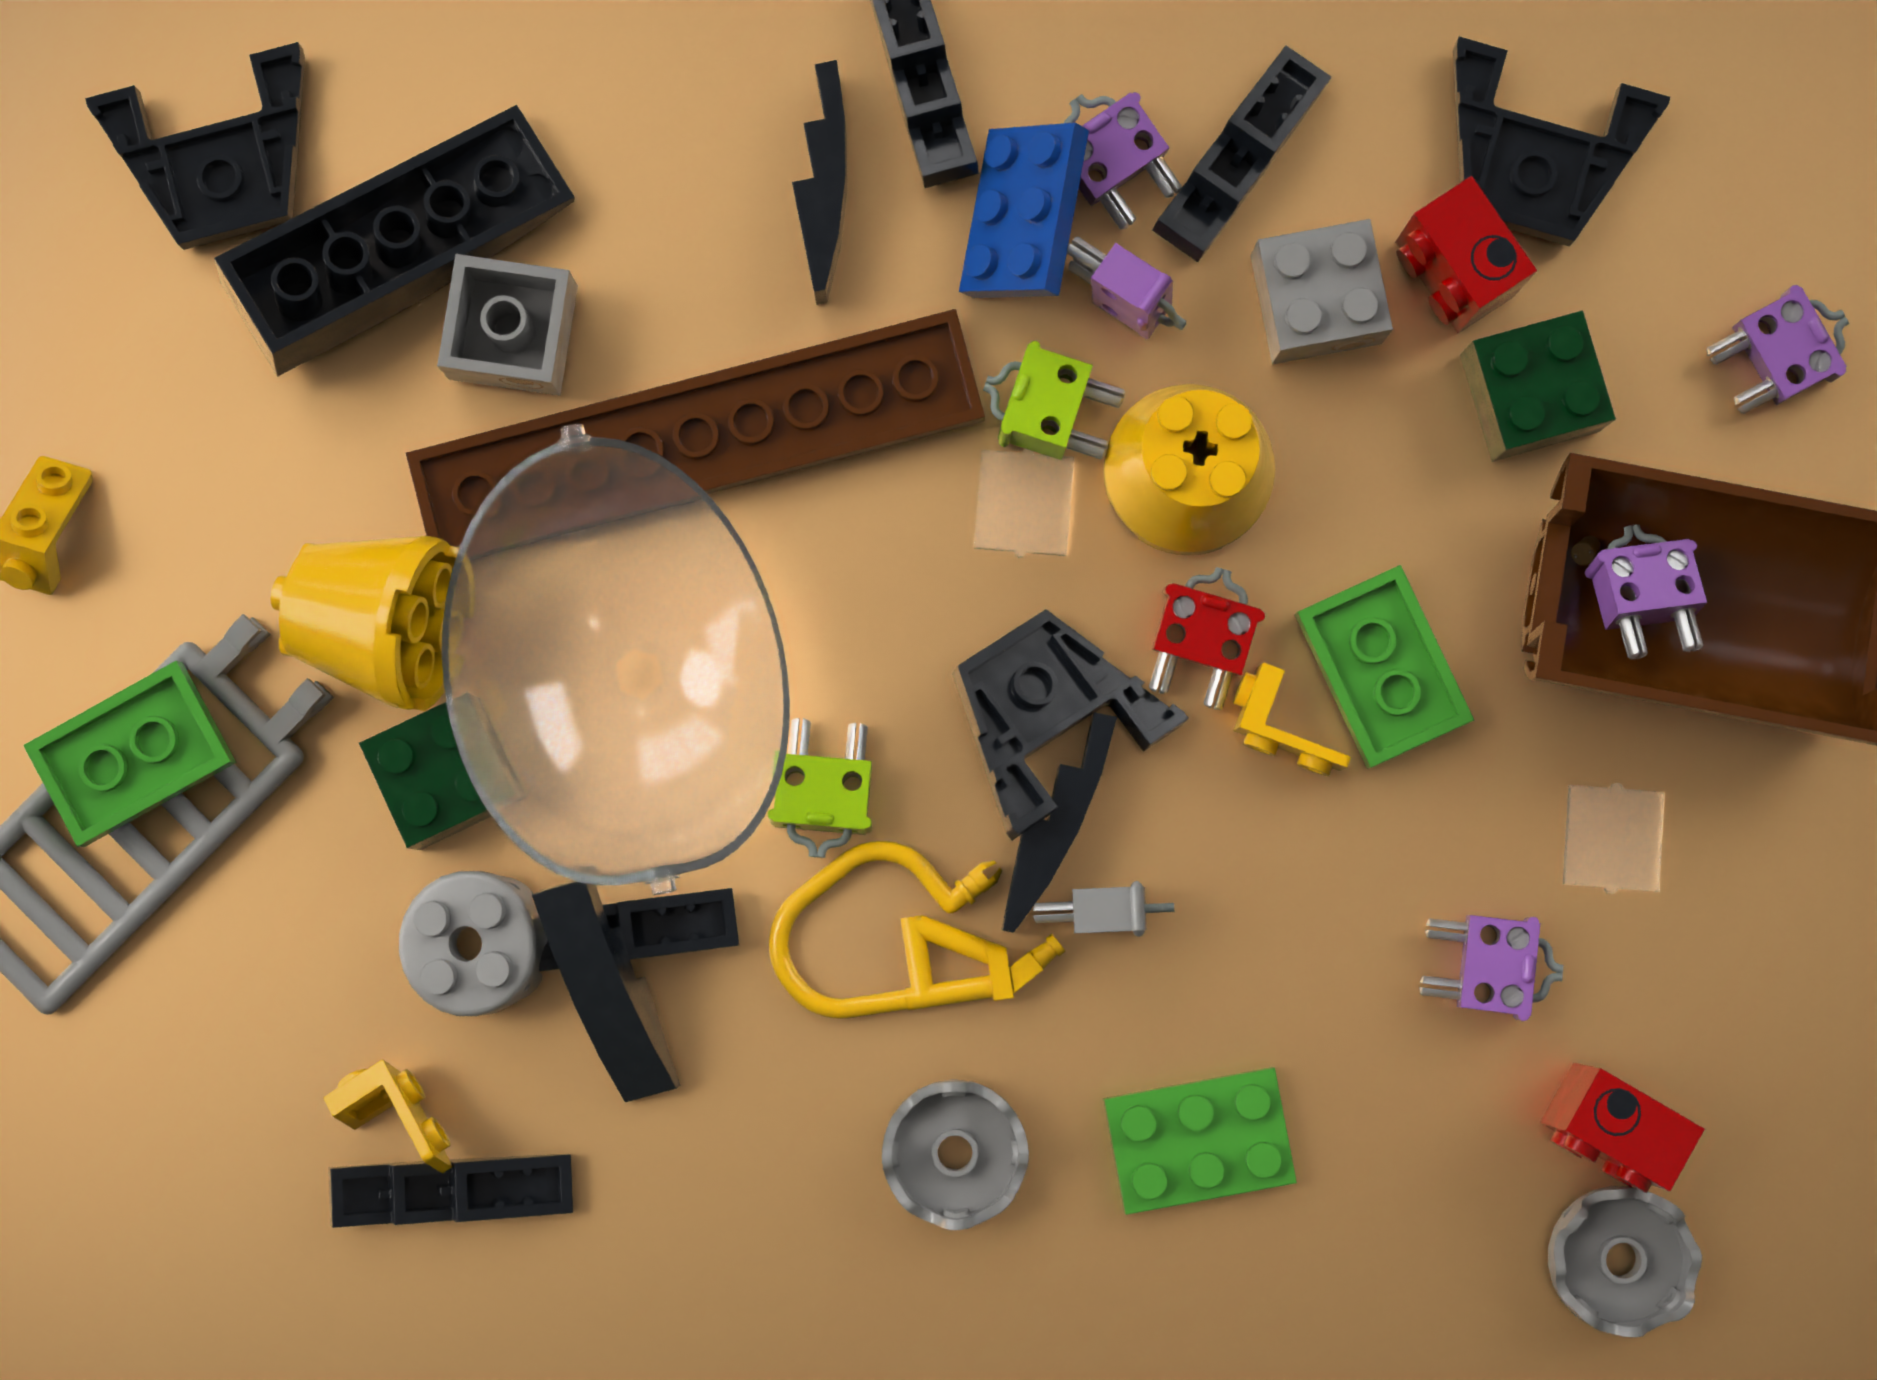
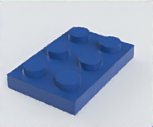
M1075 122L989 129L959 292L972 298L1059 296L1088 140V129Z

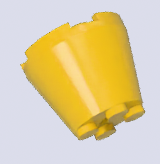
M1197 384L1165 387L1146 395L1136 402L1116 425L1109 440L1104 459L1106 493L1110 504L1113 505L1122 522L1145 544L1157 550L1177 555L1211 553L1222 549L1224 546L1240 538L1254 525L1264 511L1270 499L1275 478V461L1272 445L1266 430L1257 416L1234 396L1210 386ZM1195 438L1198 439L1197 454L1203 465L1193 464V454L1184 452V448L1191 446Z
M431 536L324 544L305 543L293 562L288 575L277 577L271 590V606L274 610L279 611L280 653L285 656L294 657L392 707L421 711L431 708L444 694L460 660L457 655L451 654L458 636L459 617L465 618L470 616L471 582L464 552L459 547L450 546L441 538Z

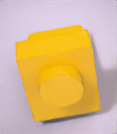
M47 456L38 457L0 519L1 581H5L10 586L20 590L31 589L48 595L53 594L61 580L56 542L93 482L91 470Z
M1263 662L1256 668L1254 675L1245 671L1233 704L1242 707L1233 731L1246 736L1243 745L1271 756L1276 755L1278 748L1299 756L1298 766L1324 776H1329L1332 769L1341 771L1348 768L1350 756L1265 724L1285 670Z
M382 1059L368 1069H359L346 1075L338 1083L337 1089L323 1097L332 1116L354 1130L394 1105L422 1160L441 1173L453 1167L445 1152V1149L451 1146L450 1140L440 1123L433 1116L430 1118L426 1117L419 1103L425 1099L424 1091L415 1076L408 1069L401 1072Z

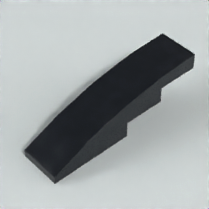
M870 0L924 188L979 174L978 162L963 118L961 101L947 60L945 43L931 0Z
M1286 45L1230 117L1222 133L1193 169L1187 182L1158 218L1152 231L1196 262H1199L1329 83L1331 76Z
M837 60L815 64L824 119L803 123L814 178L792 182L816 305L828 302L841 249L847 198V133Z
M1097 712L1093 713L1081 768L1060 764L1057 768L1052 799L1058 806L1057 809L1047 817V820H1042L1021 834L1001 928L1002 931L1015 932L1050 884L1078 834L1103 772L1117 719L1116 716Z
M593 875L546 888L532 894L550 948L573 1004L599 1058L623 1100L629 1102L677 1089L681 1086L646 977L636 978L620 927H609Z
M732 888L603 905L609 927H620L630 960L739 946ZM549 942L546 943L539 964L540 972L559 969Z
M571 1154L449 1159L453 1167L444 1173L437 1171L424 1161L328 1167L330 1226L337 1228L388 1223L402 1225L452 1220L455 1222L573 1213Z

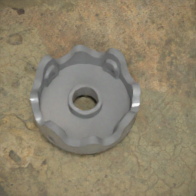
M458 871L441 876L423 888L412 900L403 917L399 932V956L403 972L411 987L425 1002L442 1012L456 1016H482L502 1011L529 996L537 989L542 981L539 964L548 939L532 899L533 892L530 888L516 879L485 871ZM466 927L475 929L482 941L480 953L473 960L465 959L457 948V938Z
M957 1079L934 1082L918 1089L905 1099L890 1119L882 1147L884 1174L899 1203L911 1214L948 1230L969 1229L1005 1210L1018 1192L1029 1162L1028 1143L1024 1128L1017 1114L1007 1101L988 1087L973 1081ZM950 1136L963 1137L972 1147L970 1161L959 1169H951L944 1166L938 1157L939 1145Z
M1628 1186L1599 1188L1577 1198L1560 1216L1553 1228L1548 1245L1550 1277L1561 1301L1576 1317L1593 1328L1623 1337H1641L1660 1325L1684 1318L1691 1311L1695 1303V1284L1702 1264L1700 1248L1685 1222L1684 1213L1676 1205L1651 1192L1644 1193L1637 1188ZM1628 1243L1635 1252L1634 1267L1625 1275H1613L1607 1267V1254L1614 1245Z

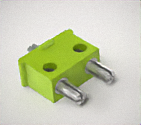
M1032 341L1027 345L1022 362H1010L1003 367L998 376H988L983 391L991 395L990 408L992 414L1002 421L998 435L1000 446L1006 447L1010 443L1062 460L1066 448L1098 459L1104 458L1108 449V441L1073 430L1075 418L1082 397L1119 408L1123 402L1125 391L1124 389L1090 379L1089 376L1093 365L1042 349L1037 341ZM1019 370L1004 413L999 409V393L992 385L1001 384L1006 380L1011 371ZM1060 379H1068L1071 383H1064ZM1050 429L1055 434L1047 435L1042 430Z
M794 718L791 720L788 754L779 753L774 809L768 811V818L775 827L787 828L790 839L795 843L805 845L809 850L810 857L825 858L828 849L845 845L850 840L852 834L866 835L872 831L871 819L867 817L872 772L871 761L865 760L868 727L860 723L856 760L853 759L856 723L848 725L845 759L808 756L811 722L803 718L799 755H796L800 719ZM792 773L804 775V781L797 786L786 782ZM852 777L858 778L862 782L859 789L854 791L847 790L843 786L844 782ZM796 829L843 833V835L838 839H830L823 842L817 852L815 843L811 839L797 834Z

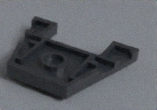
M1459 36L1453 49L1460 183L1473 176L1508 229L1570 247L1614 185V182L1631 157L1636 153L1651 128L1667 108L1670 97L1621 83L1616 89L1603 137L1502 109L1494 105V98L1508 50Z
M299 42L249 55L262 103V109L259 112L162 138L152 139L141 92L135 85L85 98L90 112L98 120L113 143V147L138 181L145 196L176 243L183 250L280 225L293 218L305 54Z
M1047 609L959 664L952 673L1006 834L1011 841L1051 815L1058 807L1024 759L1104 706H1109L1143 752L1181 727L1189 719L1185 712L1176 705L1172 704L1169 707L1144 689L1142 686L1145 682L1137 676L1130 678L1102 657L1104 654L1102 650Z

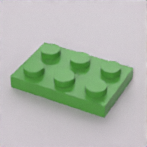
M1401 565L1294 614L1367 769L1474 721Z
M180 661L170 663L23 745L77 847L88 846L237 763L186 667Z
M1274 1067L1103 1098L1122 1203L1126 1215L1297 1183Z

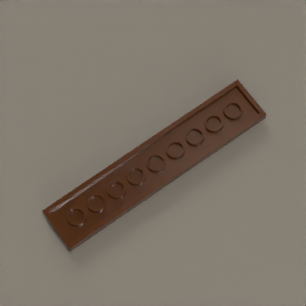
M952 309L406 452V457L426 536L441 538L450 546L461 548L465 557L983 422L985 421V414L957 311Z

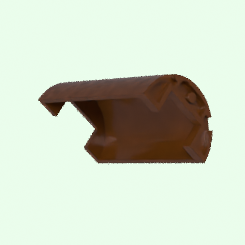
M1570 453L1567 456L1550 493L1551 499L1560 501L1547 514V519H1542L1527 585L1522 626V652L1533 654V661L1525 660L1523 667L1528 679L1877 746V511L1576 453ZM1640 525L1644 533L1661 536L1667 542L1684 539L1696 542L1697 548L1693 553L1707 603L1695 616L1703 642L1701 649L1691 650V652L1683 651L1675 621L1641 625L1648 654L1639 659L1637 657L1636 659H1629L1621 629L1605 630L1592 579L1587 578L1585 575V570L1590 564L1579 565L1574 562L1571 556V550L1574 545L1586 536H1594L1600 541V551L1605 550L1613 540L1624 536V527ZM1633 534L1631 541L1627 545L1621 547L1637 546L1652 543H1645L1643 541H1640Z

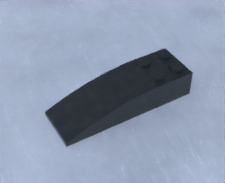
M515 105L215 257L214 260L221 285L278 377L380 324L451 283L455 254L491 258L573 203L575 197L521 110Z

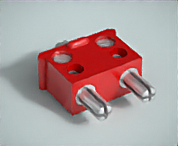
M1216 567L1211 575L1191 577L1185 586L1172 583L1163 589V594L1167 598L1151 649L1159 652L1149 684V688L1152 691L1156 692L1168 654L1170 657L1159 693H1168L1177 660L1181 658L1214 668L1204 699V705L1208 708L1212 706L1221 673L1225 671L1214 705V710L1223 709L1232 675H1242L1257 623L1265 619V613L1261 609L1247 605L1248 597L1246 591L1241 586L1232 582L1231 571ZM1222 576L1223 583L1227 589L1239 596V602L1193 588L1198 583H1214ZM1172 624L1180 626L1183 630V638L1179 643H1172L1166 636V630ZM1226 641L1234 642L1238 648L1236 657L1231 660L1225 658L1221 651L1222 645Z

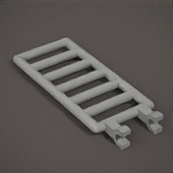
M242 614L228 629L224 638L207 655L193 642H184L154 672L174 661L183 662L186 669H189L276 757L253 781L235 764L214 775L235 799L212 822L182 793L161 804L195 838L171 863L130 822L109 833L154 879L130 904L43 817L54 805L43 783L0 825V889L72 961L47 986L0 938V972L41 1013L47 1015L54 1013L301 765L304 758L303 752L290 738L334 697L318 681L313 682L307 678L294 691L288 702L270 719L227 676L245 655L256 649L270 635L255 618L249 619L246 615ZM25 833L113 920L90 945L2 858Z

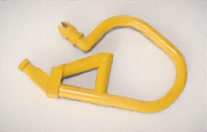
M890 841L862 843L836 857L782 903L773 919L769 935L771 964L778 980L786 991L807 1010L824 1017L837 1019L855 1018L907 1009L910 1011L994 998V1001L1014 998V993L1043 971L1057 954L1060 957L1066 952L1051 933L1045 938L1046 942L1027 952L1009 967L1006 947L927 916H913L900 919L911 987H907L904 990L843 999L832 998L818 993L803 980L792 963L789 953L790 932L796 918L807 906L855 868L873 861H888L899 864L911 871L942 910L949 914L957 912L968 902L971 905L976 902L975 898L998 883L1002 873V869L999 868L991 878L987 879L982 872L997 863L995 860L981 862L961 881L956 880L954 882L956 887L951 889L935 867L922 854L906 845ZM927 942L987 964L990 975L933 983Z

